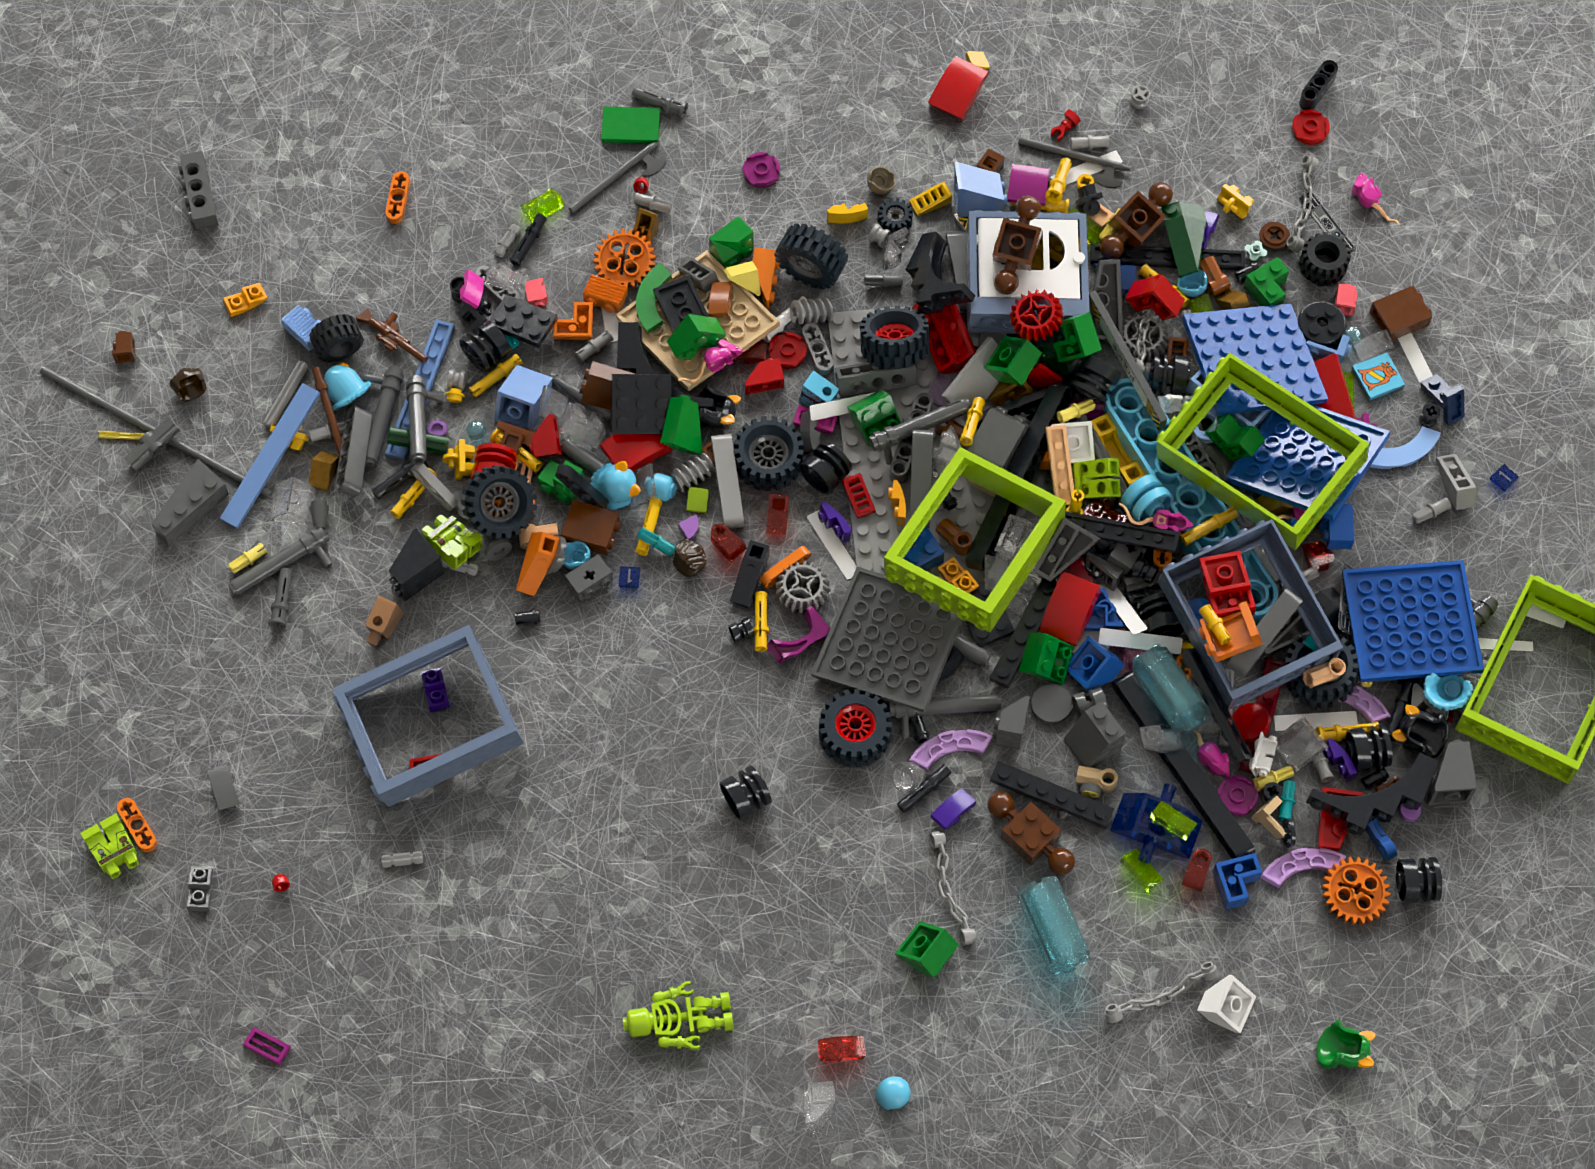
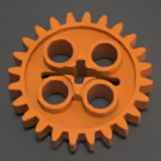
M622 228L621 234L614 230V236L607 233V240L601 238L603 245H596L599 251L594 252V256L597 257L593 259L594 264H596L594 267L595 271H600L598 277H604V279L627 287L631 285L635 289V283L641 285L642 279L652 270L651 268L656 266L653 262L656 260V255H653L655 250L651 247V241L646 242L645 235L640 238L639 231L633 235L632 229L625 233L624 228ZM627 244H630L627 251L628 259L624 263L623 275H620L623 267L622 260L625 258V248ZM615 246L622 247L618 252L613 251ZM635 249L641 251L638 255H633L631 253ZM611 264L618 265L614 270L609 269ZM631 267L637 269L634 273H629L627 271Z
M1349 857L1347 863L1341 859L1339 865L1334 863L1332 865L1333 870L1329 869L1326 872L1328 876L1323 878V881L1327 884H1323L1321 889L1327 892L1323 893L1322 897L1328 898L1324 905L1332 906L1329 913L1336 911V919L1343 916V923H1346L1348 919H1351L1352 925L1357 920L1360 925H1363L1365 919L1368 923H1371L1373 917L1377 919L1380 916L1379 912L1383 913L1386 910L1382 905L1387 906L1389 904V901L1385 899L1391 895V893L1385 891L1390 887V884H1384L1387 876L1381 877L1380 874L1383 870L1379 869L1376 871V863L1369 866L1368 859L1361 863L1360 857H1357L1355 862H1353L1352 857ZM1346 873L1351 874L1353 876V882H1350L1345 878ZM1365 881L1372 883V890L1365 886ZM1354 887L1357 888L1358 894H1355V893H1354V892H1355V890L1353 889ZM1339 892H1342L1347 896L1346 901H1343L1339 898ZM1358 900L1364 901L1367 905V908H1361L1358 904Z

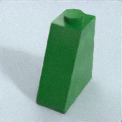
M686 395L670 397L660 443L686 454L701 455L702 441L698 403L691 401V397Z

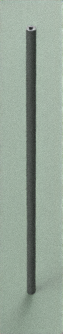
M43 366L40 369L41 374L147 432L153 431L156 428ZM174 437L168 442L170 445L199 459L201 462L239 483L245 478L240 473ZM264 487L260 494L270 498L273 492Z

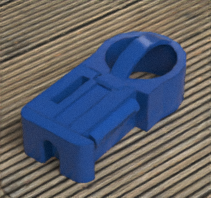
M1376 818L1369 820L1365 830L1383 859L1388 861L1396 857V845L1385 834Z

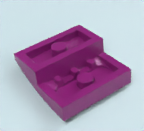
M1012 164L1007 202L1017 203L1021 197L1030 195L1038 199L1040 206H1045V194L1050 169Z

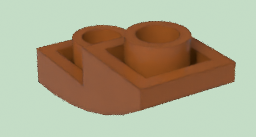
M732 281L712 284L709 299V317L721 318L729 315L731 308L730 297L733 290Z

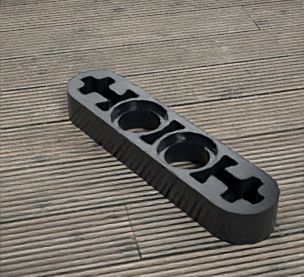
M564 464L558 466L555 473L556 478L584 503L607 509L608 499L575 469Z

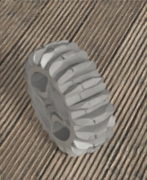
M1136 312L1134 317L1129 315L1127 320L1123 319L1122 321L1123 340L1134 359L1138 358L1136 346L1140 333L1138 328L1141 320L1146 318L1145 312L1142 316H1139ZM1152 317L1144 342L1146 357L1144 359L1148 363L1151 361V358L1153 359L1154 353L1162 356L1168 346V329H1165V323H1160V318L1153 319ZM1143 324L1141 329H1146L1147 324ZM1132 330L1133 336L1131 339H1128L1127 334ZM1156 336L1158 341L1153 345L1152 340ZM1140 346V354L1143 353V346Z
M805 560L803 565H799L798 561H796L794 567L789 564L790 567L784 569L783 574L777 577L779 582L776 583V595L780 596V603L785 602V608L792 606V612L799 609L800 614L810 606L817 611L818 604L823 606L825 603L824 599L829 597L830 586L828 584L830 580L826 578L827 573L825 571L821 572L820 566L814 568L813 562L807 565ZM791 579H794V585L791 586V589L787 590V584ZM818 584L819 590L815 595H812V589Z

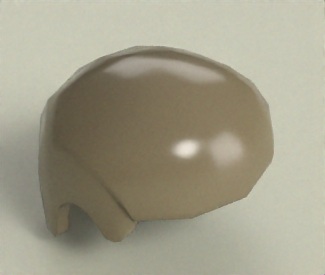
M874 167L867 175L868 187L879 195L888 194L897 184L895 173L889 171L886 167Z

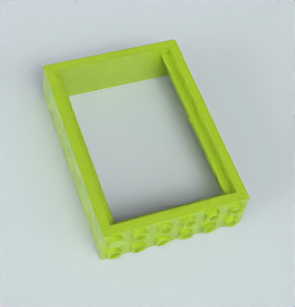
M1229 352L1225 358L1222 357L1218 361L1214 372L1208 373L1204 380L1205 383L1195 389L1192 399L1182 405L1179 415L1177 417L1174 416L1170 420L1166 431L1160 432L1156 439L1157 458L1228 506H1233L1237 512L1255 524L1261 520H1266L1267 522L1273 519L1285 543L1296 550L1367 461L1370 443ZM1231 383L1289 420L1292 426L1294 424L1347 458L1293 527L1178 451Z
M1531 574L1455 730L1569 784L1577 773L1595 735V696L1591 704L1587 706L1589 709L1567 756L1479 714L1531 605L1595 634L1594 602L1591 603L1578 594H1572L1559 585H1553L1546 582L1542 577Z

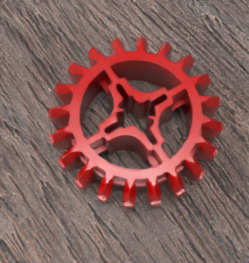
M1036 288L1035 293L1028 290L1027 296L1021 294V300L1015 299L1016 305L1011 306L1010 322L1014 327V331L1019 333L1022 338L1026 336L1028 341L1032 337H1034L1036 342L1039 337H1042L1043 340L1046 339V335L1052 337V331L1058 332L1059 328L1057 325H1062V318H1064L1062 304H1059V299L1055 298L1052 292L1048 294L1045 289L1042 293ZM1035 310L1037 311V314H1039V315H1038L1039 320H1037V318H1036V316H1035V315H1036V314H1035Z

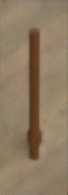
M315 367L312 368L316 381L314 385L316 390L320 392L322 404L340 456L342 437L327 393L328 386L326 381L323 380L320 368Z

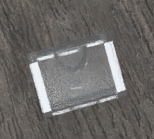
M295 477L276 483L270 521L310 525L311 513L309 506L311 501L315 499L316 487Z

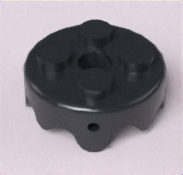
M1317 301L1306 305L1301 310L1297 319L1306 342L1311 341L1326 347L1338 346L1346 330V318L1343 312L1334 304L1326 301ZM1323 320L1327 323V326L1321 327L1317 324V321Z

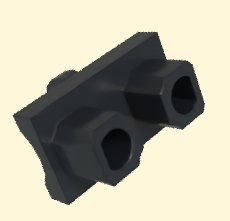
M1094 183L1077 189L1080 199L1076 200L1077 206L1084 204L1083 210L1089 216L1098 214L1100 204L1097 200L1103 198L1102 192H1096Z
M462 300L463 306L457 313L464 321H467L472 315L475 317L469 324V327L475 332V327L486 319L483 314L487 317L491 315L489 311L491 303L487 300L480 301L478 308L475 309Z

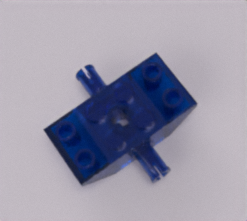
M1168 783L1164 784L1160 798L1147 793H1123L1110 829L1111 832L1142 842L1143 846L1138 860L1143 862L1144 856L1147 855L1145 860L1147 864L1151 863L1155 848L1190 859L1203 822L1186 807L1172 802L1177 788L1172 785L1170 792H1168L1170 786Z

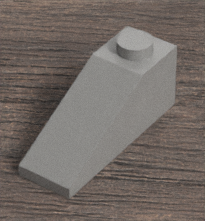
M1451 454L1437 457V463L1449 499L1455 509L1475 507L1476 486L1458 456Z

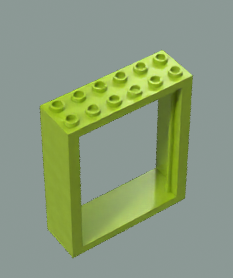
M960 447L884 556V575L891 583H898L908 592L917 593L925 601L934 602L942 610L956 614L958 618L973 623L978 629L991 632L1065 518L1066 501ZM960 476L1041 517L985 602L903 559Z

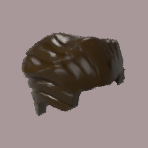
M182 368L170 380V387L177 394L178 398L184 402L200 397L207 389L200 368Z
M685 539L675 546L673 565L683 576H695L704 568L707 558L701 545Z

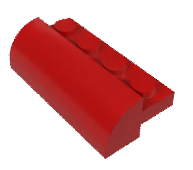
M918 304L914 305L912 310H919V314L923 313L925 319H928L929 350L939 373L952 374L961 371L975 354L976 349L957 305L944 306L942 312L926 314Z

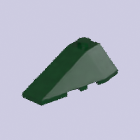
M1178 201L1161 207L1162 213L1166 216L1164 222L1180 278L1199 272L1202 257L1201 248L1205 239L1204 231L1207 228L1203 206Z

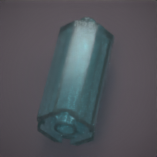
M1155 644L1132 660L1134 664L1132 671L1175 734H1179L1178 731L1189 734L1204 724L1205 719L1203 717L1205 714L1208 716L1210 710L1167 647Z
M1057 876L1041 878L1042 883L1037 884L1036 881H1033L1018 890L1017 898L1049 972L1057 974L1064 971V974L1074 971L1076 969L1075 966L1090 961V951Z

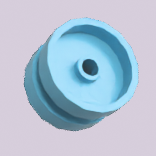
M1150 474L1139 478L1126 489L1122 495L1121 504L1126 506L1135 521L1140 522L1148 517H1153L1158 510H1169L1174 499L1168 489L1163 487L1162 482L1155 475Z

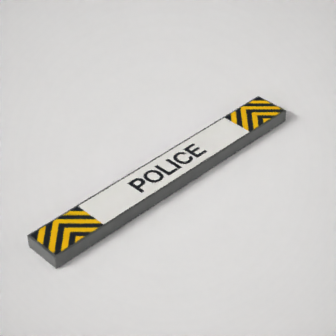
M1095 290L1090 292L1089 307L1158 431L1165 429L1168 418Z

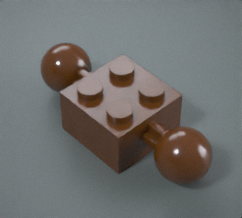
M1157 182L1153 184L1148 192L1149 199L1137 191L1108 222V225L1117 233L1116 235L1105 236L1100 242V252L1105 258L1116 259L1120 257L1124 251L1125 241L1137 249L1164 220L1166 216L1157 206H1166L1172 200L1173 191L1167 183Z
M1030 195L1021 197L1016 203L1015 210L1019 216L1018 221L1003 218L992 254L993 261L1005 264L1004 270L999 271L994 277L995 289L1004 295L1012 294L1018 288L1019 279L1015 273L1016 268L1031 271L1042 235V228L1029 225L1030 221L1035 219L1041 210L1038 199Z
M996 792L990 796L987 803L990 814L996 818H1006L1009 821L1002 829L1001 839L1031 866L1045 854L1048 857V865L1054 873L1065 875L1072 871L1075 865V858L1072 852L1065 848L1057 849L1053 845L1060 838L1061 829L1039 808L1030 802L1018 813L1014 809V801L1009 794Z

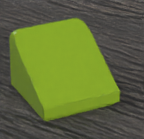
M689 487L686 511L706 513L709 490Z

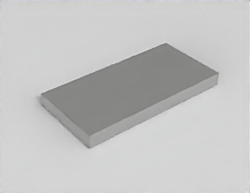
M992 337L986 338L942 394V397L948 404L963 398L964 400L968 399L972 406L975 397H981L986 400L999 384L984 369L998 346ZM967 414L960 416L964 422H966Z

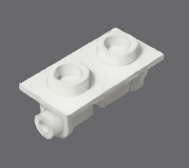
M1167 394L1157 398L1164 412L1171 414L1172 412L1180 411L1182 405L1186 401L1189 402L1193 396L1182 397V395Z
M1260 732L1259 739L1255 741V754L1249 763V768L1255 778L1258 776V773L1264 777L1270 773L1273 758L1266 756H1274L1278 744L1275 736L1265 738L1263 732Z

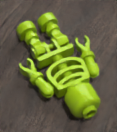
M690 981L682 983L677 988L670 987L667 991L656 992L652 996L654 1002L651 1005L652 1012L649 1013L646 1008L627 1011V1018H622L624 1031H628L629 1035L634 1038L648 1036L651 1030L654 1029L655 1037L659 1038L658 1044L660 1047L669 1048V1046H674L677 1049L686 1047L691 1050H699V1045H692V1041H700L699 1036L687 1038L678 1036V1038H674L680 1032L681 1022L688 1021L690 1035H694L695 1023L699 1033L707 1032L715 1027L716 1030L721 1029L720 1027L723 1026L725 1032L733 1031L734 1026L731 1012L723 1013V1018L716 1016L715 1019L708 1018V1016H703V1013L711 1007L717 1009L718 1006H721L722 1011L730 1010L729 992L720 993L718 998L716 996H712V998L695 997L693 998L694 1007L692 1008L690 997L686 996H691L694 990H684V987L691 985ZM677 996H685L687 1012L681 1013L678 1005L673 1001L677 999ZM669 1007L673 1008L676 1013H670ZM661 1009L665 1011L666 1015H662ZM692 1014H699V1016L692 1017ZM678 1022L677 1027L671 1031L672 1023ZM668 1023L667 1029L663 1031V1024Z

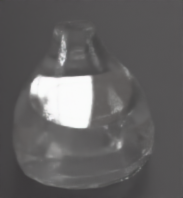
M913 762L898 763L893 767L891 773L893 784L901 793L913 792L921 785L925 770Z

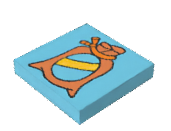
M1388 353L1355 364L1351 368L1369 401L1405 386Z

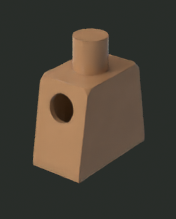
M378 595L365 624L366 628L370 631L366 639L368 644L377 647L381 638L390 639L404 614L397 603Z

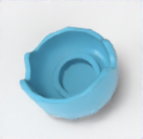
M1199 269L1197 273L1178 278V290L1186 297L1200 296L1207 288L1206 273Z
M579 541L567 542V548H564L566 557L563 565L567 569L574 570L590 560L591 552L588 546Z
M891 1076L884 1079L878 1085L875 1096L878 1104L884 1109H900L910 1100L911 1090L906 1080L901 1077Z

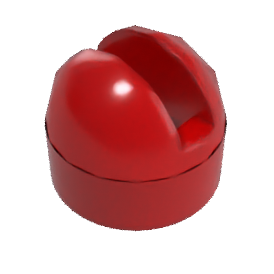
M644 177L637 178L633 184L634 191L640 194L648 191V180Z
M277 874L272 879V886L274 891L283 892L290 887V882L286 875Z

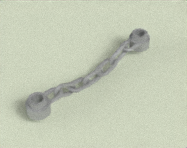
M1305 155L1301 160L1302 167L1304 168L1302 178L1305 188L1303 212L1293 226L1292 236L1286 242L1288 249L1294 253L1299 252L1304 246V240L1300 238V232L1305 227V222L1312 207L1310 174L1317 168L1319 163L1318 159L1312 155ZM1298 223H1299V224H1303V225L1301 226V228H1300V227H1296V226L1298 225Z
M1149 308V314L1146 318L1141 320L1138 328L1140 332L1136 343L1138 358L1134 360L1142 373L1145 370L1143 361L1146 357V346L1144 343L1152 317L1157 316L1154 311H1151V308ZM1143 324H1147L1146 329H1141ZM1140 346H1143V353L1140 354Z
M939 831L931 832L929 834L931 847L933 849L938 848L940 852L936 864L937 870L940 871L941 880L938 882L940 894L947 900L950 906V913L959 923H962L963 929L959 931L962 945H971L976 941L975 930L969 928L967 923L968 916L955 904L951 897V888L945 877V871L949 862V856L945 853L943 846L946 844L945 834ZM946 858L945 866L939 867L940 859ZM946 884L948 892L944 895L942 886ZM957 909L963 915L961 919L954 913Z
M1205 962L1201 965L1200 970L1188 974L1178 986L1155 998L1145 1001L1132 999L1119 1006L1117 1004H1110L1105 1008L1106 1020L1109 1023H1116L1123 1018L1122 1012L1127 1010L1141 1011L1144 1008L1155 1005L1162 1006L1170 1002L1181 992L1188 990L1197 979L1202 977L1203 980L1210 981L1217 978V967L1212 962ZM1188 978L1192 980L1186 987L1183 985ZM1164 996H1167V998H1169L1163 1002H1160L1159 998ZM1132 1003H1140V1008L1132 1007Z

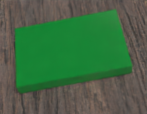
M603 106L602 142L659 143L660 108Z

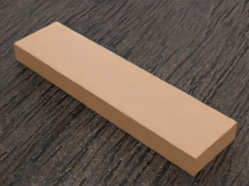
M1066 425L1045 427L1053 492L1055 496L1065 500L1067 506L1070 505L1074 483Z

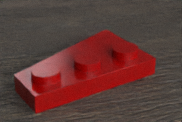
M1322 787L1321 789L1322 792L1339 796H1363L1364 793ZM1320 810L1318 848L1339 851L1347 833L1346 829L1342 828L1344 820L1333 818L1328 812Z

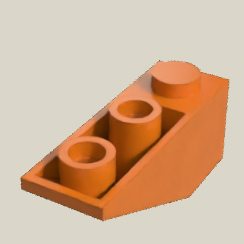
M755 247L752 261L758 269L761 298L765 308L769 310L770 303H774L775 291L772 290L773 286H777L778 275L775 272L776 269H780V263L775 260L774 253L776 250Z
M545 532L531 533L516 591L535 596L555 558L560 540L559 537Z

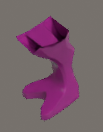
M812 606L807 608V613L804 615L810 629L808 635L796 641L771 639L768 643L767 652L771 653L780 664L788 658L798 657L808 646L827 637L830 628Z

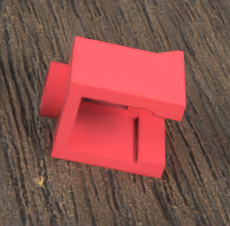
M543 278L524 281L528 303L542 309L546 308L545 304L548 303Z
M1339 284L1334 305L1344 315L1353 316L1357 299L1355 286Z

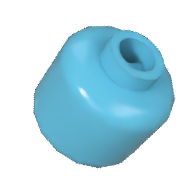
M656 473L652 478H648L646 489H648L650 497L659 498L661 501H668L675 496L677 483H675L674 478L671 476Z

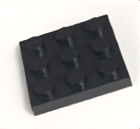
M611 374V434H662L671 397V374Z

